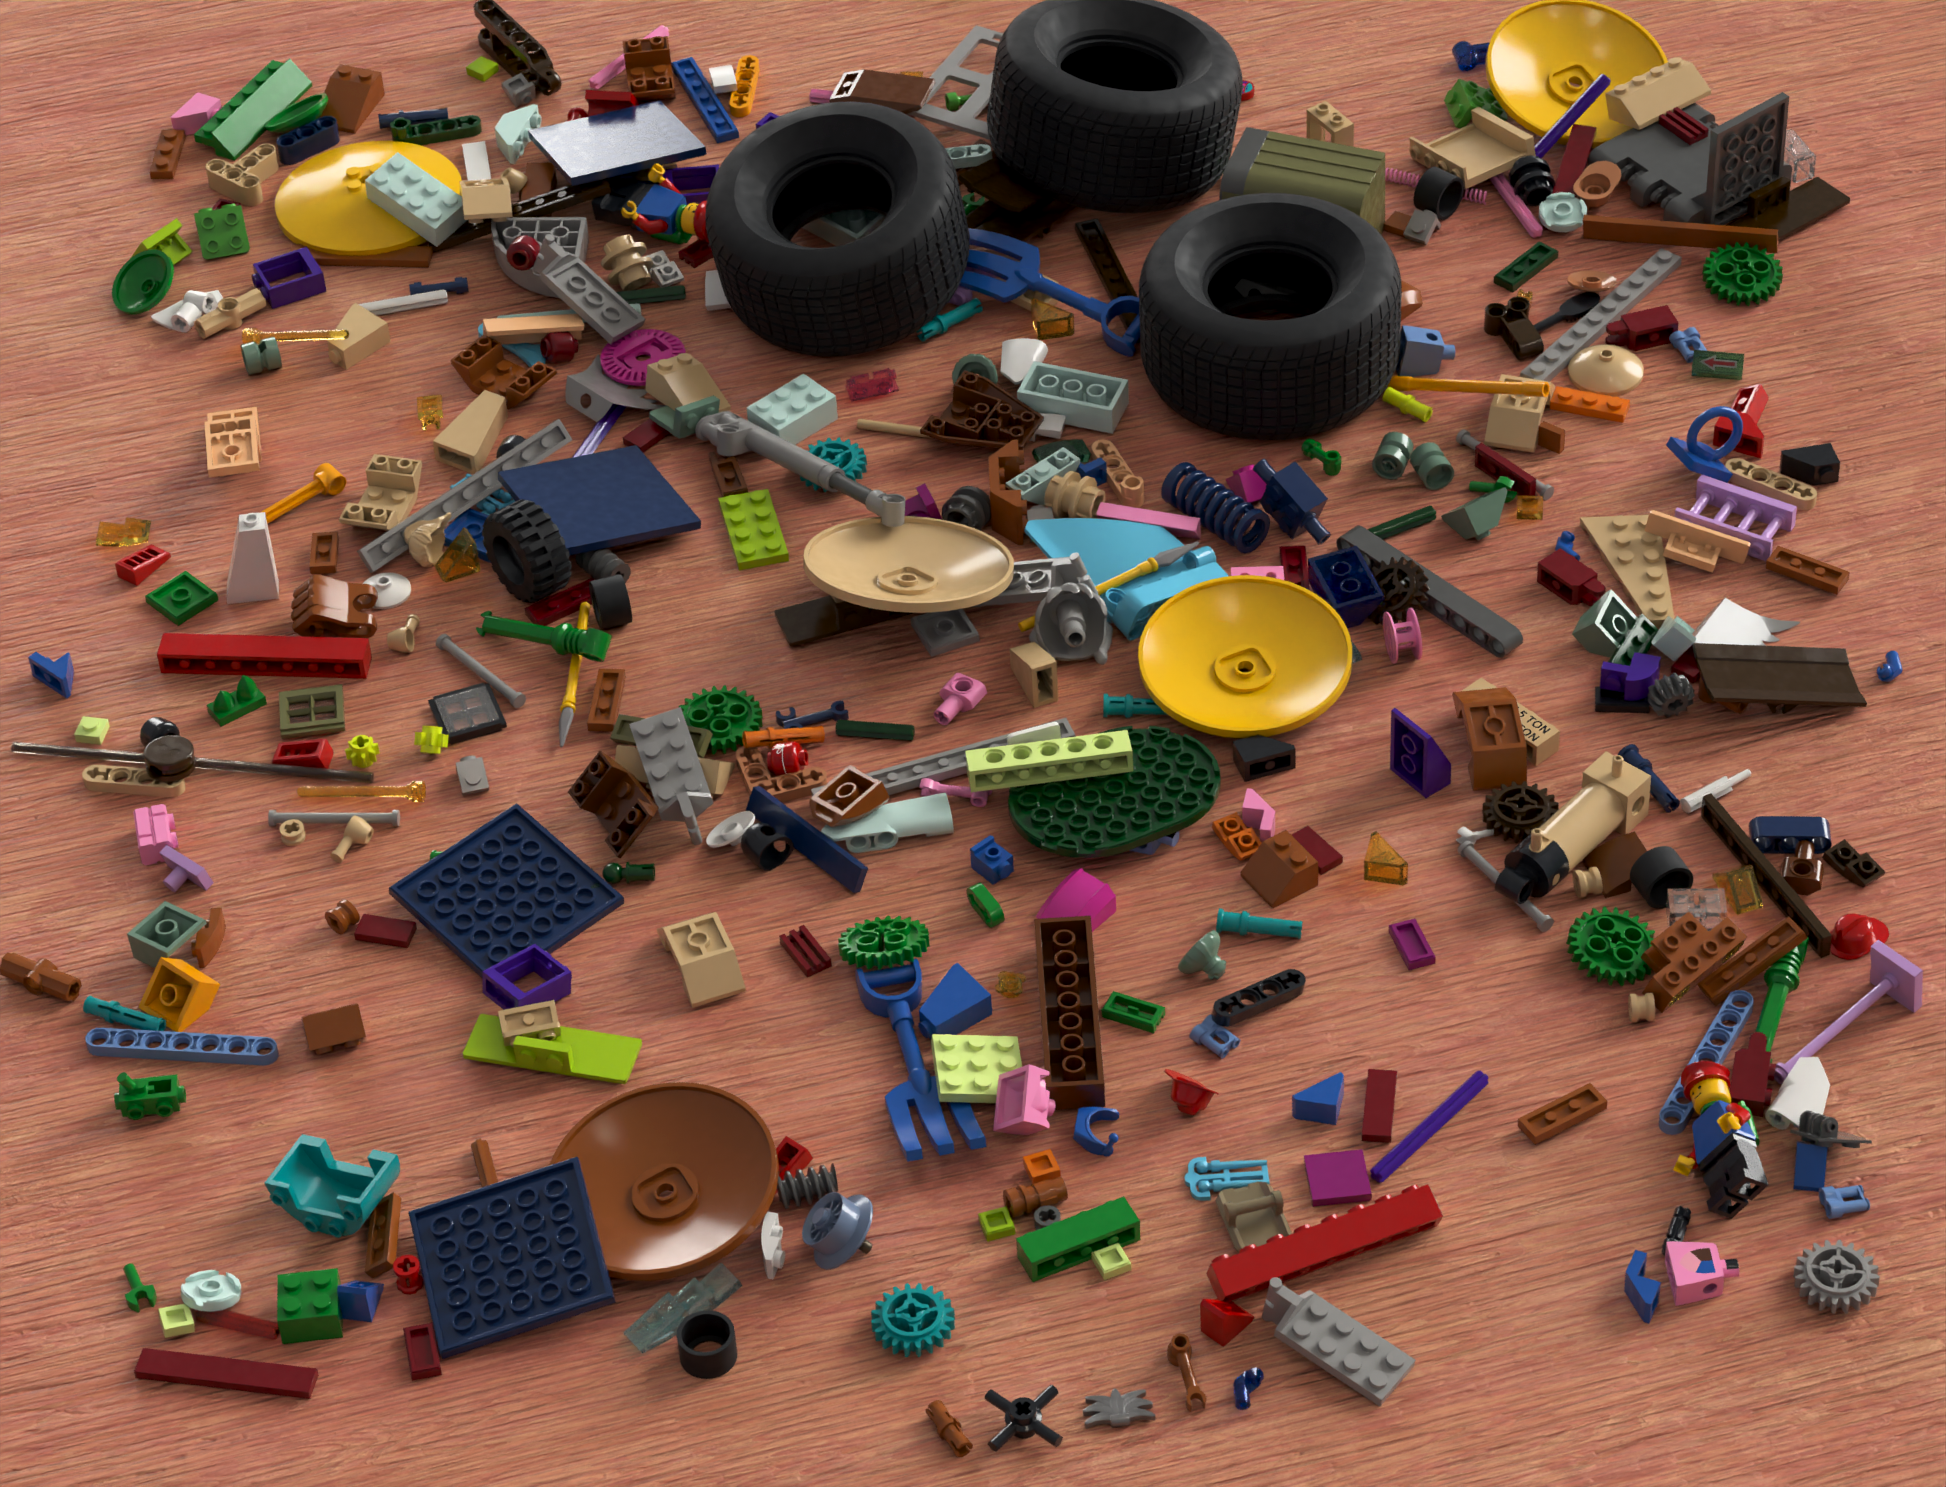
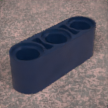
M323 116L278 137L276 143L280 162L284 165H293L338 144L340 137L337 120L332 116Z
M1759 816L1753 818L1748 825L1749 838L1763 854H1794L1796 844L1803 840L1814 844V854H1822L1832 846L1830 824L1823 817Z

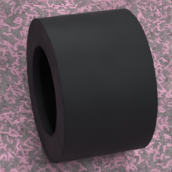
M1438 167L1429 168L1422 175L1415 188L1414 206L1421 211L1430 210L1434 212L1440 220L1449 218L1456 211L1464 193L1463 180Z
M621 574L589 581L592 606L600 629L632 622L630 600Z
M1660 846L1645 852L1636 860L1630 871V880L1649 906L1662 909L1676 904L1687 895L1693 884V874L1673 848Z
M704 1310L687 1316L680 1323L677 1329L681 1365L688 1374L701 1379H712L722 1376L732 1369L737 1360V1346L734 1325L726 1315L717 1311ZM704 1342H716L722 1345L720 1348L710 1352H697L693 1350Z

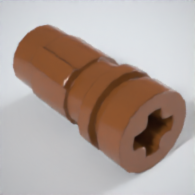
M1061 1177L1033 1183L1027 1187L1020 1185L1017 1188L1013 1187L1003 1191L1004 1205L1007 1206L1011 1218L1020 1217L1023 1213L1027 1215L1033 1209L1051 1206L1068 1199L1067 1188Z

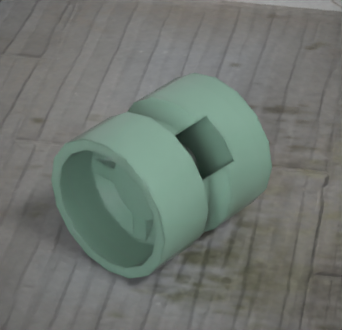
M274 336L261 339L260 344H256L253 341L240 345L248 375L260 373L265 367L268 370L282 367L280 352Z
M1400 432L1387 433L1383 437L1372 461L1374 471L1384 479L1393 480L1401 477L1414 450L1411 439Z
M1432 442L1423 443L1412 452L1410 463L1426 488L1430 490L1442 489L1452 481L1454 469L1437 444Z

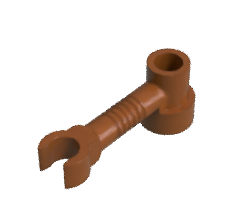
M1179 1333L1172 1337L1171 1343L1168 1345V1361L1172 1365L1180 1367L1186 1387L1187 1409L1190 1412L1192 1411V1399H1199L1205 1409L1206 1395L1200 1391L1190 1361L1192 1356L1190 1340L1185 1334Z

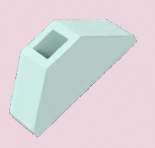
M533 104L503 114L495 126L497 147L510 164L516 163L519 156H522L528 142H531L528 130L540 128L542 118L539 115L538 105Z
M1063 447L1006 482V487L1009 490L1021 489V499L1045 505V492L1050 480L1056 475L1064 477L1069 471L1075 472L1080 464V459Z
M1668 616L1651 643L1671 660L1675 661L1697 638L1692 635L1695 630L1677 616L1675 619H1672Z

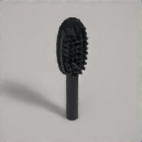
M1595 292L1578 294L1565 301L1560 306L1559 312L1533 326L1538 333H1541L1565 319L1566 322L1569 320L1572 322L1573 319L1576 321V318H1583V315L1585 316L1600 302V296Z

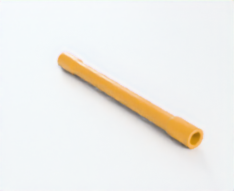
M1393 376L1388 384V387H1392L1397 391L1511 394L1529 397H1547L1550 391L1548 382L1537 381L1505 382Z

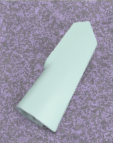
M946 793L884 804L873 813L855 822L836 827L826 824L821 833L833 842L845 840L849 851L862 853L892 848L898 842V837L926 834V837L954 833L947 795Z

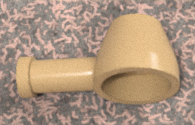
M511 167L505 169L500 178H507L510 194L519 192L527 182V177L522 172Z
M409 615L405 627L388 633L387 643L389 649L403 653L414 650L415 640L413 633L420 622L417 615Z
M354 815L345 828L343 839L330 854L331 858L341 863L353 843H369L374 829L364 819Z

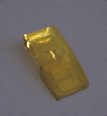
M126 517L125 525L100 521L96 546L120 547L147 542L151 521Z

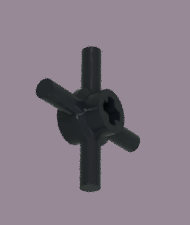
M1049 1385L1034 1400L1021 1397L1012 1402L990 1389L985 1395V1400L1005 1413L1006 1426L988 1442L989 1447L997 1452L1013 1436L1027 1439L1035 1434L1054 1447H1058L1063 1437L1042 1423L1041 1410L1059 1394L1057 1388Z

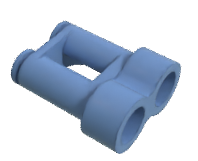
M1689 327L1685 331H1675L1670 335L1669 340L1671 344L1680 351L1687 363H1691L1699 358L1705 359L1709 356V352L1701 342L1700 334L1695 327ZM1693 346L1695 351H1690L1688 347Z
M1208 1015L1201 1024L1196 1025L1189 1036L1198 1045H1205L1222 1059L1226 1057L1231 1048L1235 1049L1238 1047L1241 1041L1226 1028L1217 1025L1212 1020L1211 1015ZM1215 1036H1217L1218 1038H1220V1039H1221L1222 1041H1224L1225 1043H1224V1044H1220V1043H1218L1216 1040H1214L1213 1038H1214Z
M1862 1185L1836 1189L1833 1186L1819 1188V1200L1825 1207V1212L1829 1219L1840 1218L1846 1213L1870 1210V1202L1868 1198L1864 1197ZM1852 1197L1856 1200L1844 1202L1842 1198Z

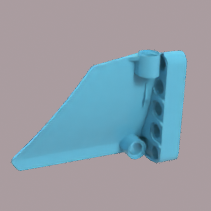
M1093 518L1029 520L1024 529L1025 533L1048 558L1069 557L1073 553H1079L1087 569L1086 575L1091 577L1095 586L1135 568L1148 558H1154L1160 552L1184 546L1182 542L1161 526L1122 520ZM1209 546L1190 550L1171 565L1158 568L1156 572L1140 576L1117 588H1110L1100 597L1104 600L1107 607V622L1113 623L1131 641L1142 635L1144 627L1155 611L1175 594L1198 583L1229 575L1216 562V555L1213 549Z

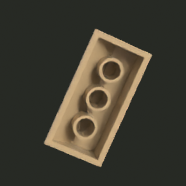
M1679 57L1672 58L1667 63L1653 67L1649 72L1635 76L1631 81L1617 85L1613 90L1605 93L1608 116L1610 120L1641 130L1659 121V115L1664 114L1666 116V112L1669 110L1673 112L1675 107L1683 109L1711 95V89L1693 63L1682 60Z
M617 745L615 761L632 773L639 782H645L646 788L651 789L637 747ZM698 757L712 799L714 794H723L734 770L735 763Z

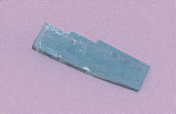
M720 1263L700 1282L694 1277L674 1296L669 1292L666 1293L623 1333L642 1353H645L676 1336L680 1323L687 1316L699 1311L714 1310L743 1285Z

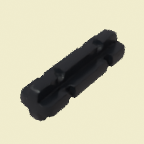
M1678 1206L1675 1208L1674 1217L1670 1222L1666 1239H1664L1662 1245V1254L1664 1256L1666 1242L1683 1241L1687 1229L1686 1226L1691 1218V1210L1688 1207Z

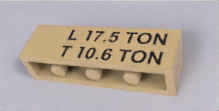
M1480 678L1462 691L1497 687ZM1517 702L1527 746V760L1537 766L1559 751L1560 731L1554 725L1547 723L1533 711L1528 710Z

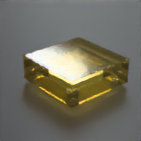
M1517 496V519L1543 520V496Z

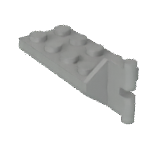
M552 234L545 235L540 253L532 269L535 274H541L539 279L610 344L643 326L646 319L575 254L563 250L554 241L555 237Z
M1073 553L1069 557L1014 562L1013 579L1006 590L991 600L971 607L1041 601L1052 587H1060L1068 582L1084 583L1097 595L1098 592L1091 577L1086 575L1087 569L1079 553Z
M681 707L629 724L655 803L659 807L658 811L661 820L685 822L692 843L694 845L701 844L702 836L696 818L713 804V799Z
M1274 1277L1270 1280L1262 1318L1267 1322L1272 1321L1278 1325L1274 1336L1378 1406L1385 1402L1414 1367L1416 1361L1414 1358L1311 1290L1297 1295L1282 1285L1281 1279Z

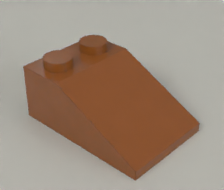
M340 64L328 81L324 93L327 94L329 99L320 117L332 116L337 120L338 131L355 134L385 95L381 72Z

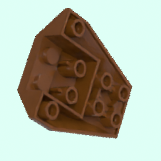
M865 69L845 72L830 97V103H872L908 114L923 108L936 82L933 78Z
M964 370L953 385L952 402L940 417L931 415L920 429V434L952 445L1001 449L1010 441L1018 439V449L1023 450L1044 421V416L988 378Z

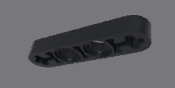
M1288 969L1220 998L1213 1005L1212 1020L1220 1026H1232L1296 998L1303 993L1306 978L1302 972ZM1272 990L1277 995L1269 996L1265 994L1263 991ZM1241 1000H1250L1254 1005H1245Z

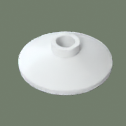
M397 573L376 574L363 583L374 586L378 593L376 604L372 607L375 609H390L399 606L411 594L409 580Z
M743 811L725 819L709 833L706 843L711 848L722 847L731 844V846L740 844L742 835L755 821L754 814L751 811Z

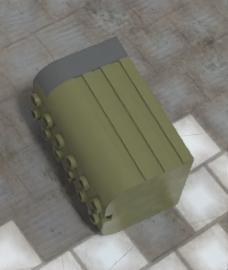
M1246 127L1224 170L1219 200L1258 193H1284L1313 197L1339 205L1357 214L1382 234L1385 223V153Z

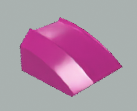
M1082 868L1073 870L1056 887L1040 908L1036 918L1091 916L1093 932L1116 912V895L1107 883H1103L1085 872Z

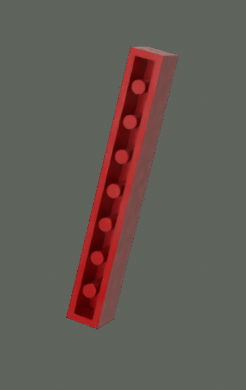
M163 633L157 651V658L161 673L367 679L372 654L369 638Z
M1428 1184L1422 1187L1412 1185L1405 1188L1400 1195L1392 1197L1390 1194L1382 1196L1375 1201V1204L1367 1207L1364 1204L1357 1205L1348 1210V1214L1340 1217L1337 1214L1330 1215L1322 1219L1321 1224L1313 1227L1310 1224H1306L1295 1229L1291 1235L1285 1237L1283 1234L1275 1235L1269 1238L1266 1244L1256 1247L1255 1244H1251L1239 1250V1254L1230 1257L1228 1254L1220 1255L1211 1261L1212 1263L1206 1274L1218 1300L1236 1301L1268 1289L1270 1280L1274 1277L1281 1279L1282 1283L1434 1228L1443 1217L1442 1212Z

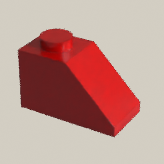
M1737 411L1743 422V432L1739 443L1732 451L1762 458L1764 447L1763 433L1749 414ZM1720 416L1714 425V446L1721 447L1730 438L1733 425L1729 418Z

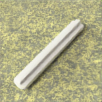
M443 289L358 305L378 316L448 303V296L446 290Z

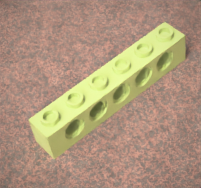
M1128 730L965 751L971 792L1133 772V753Z

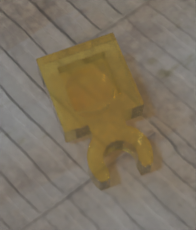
M442 394L417 397L418 419L421 420L423 431H427V425L435 424L436 430L440 429V418H443Z

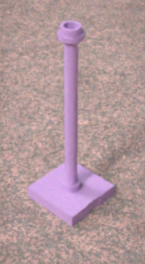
M1880 940L1876 941L1871 946L1870 983L1875 985V987L1785 1064L1777 1063L1774 1076L1775 1081L1783 1084L1800 1057L1813 1056L1885 993L1915 1013L1922 1007L1923 970Z

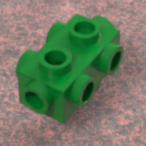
M123 1072L117 1077L119 1092L114 1094L115 1108L116 1110H121L122 1117H128L132 1120H139L148 1114L168 1117L173 1112L180 1111V1103H186L185 1086H180L177 1074L131 1079Z

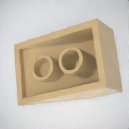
M681 353L678 356L661 359L658 362L647 365L645 391L674 411L675 408L713 395L720 399L719 412L730 411V404L703 364L690 354Z

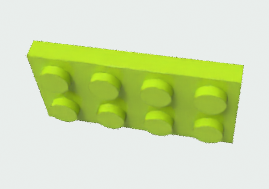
M768 489L718 498L719 507L739 571L789 561L788 550Z

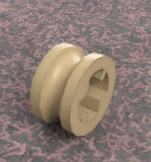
M292 819L281 824L280 834L285 845L296 846L305 840L304 825L301 821Z

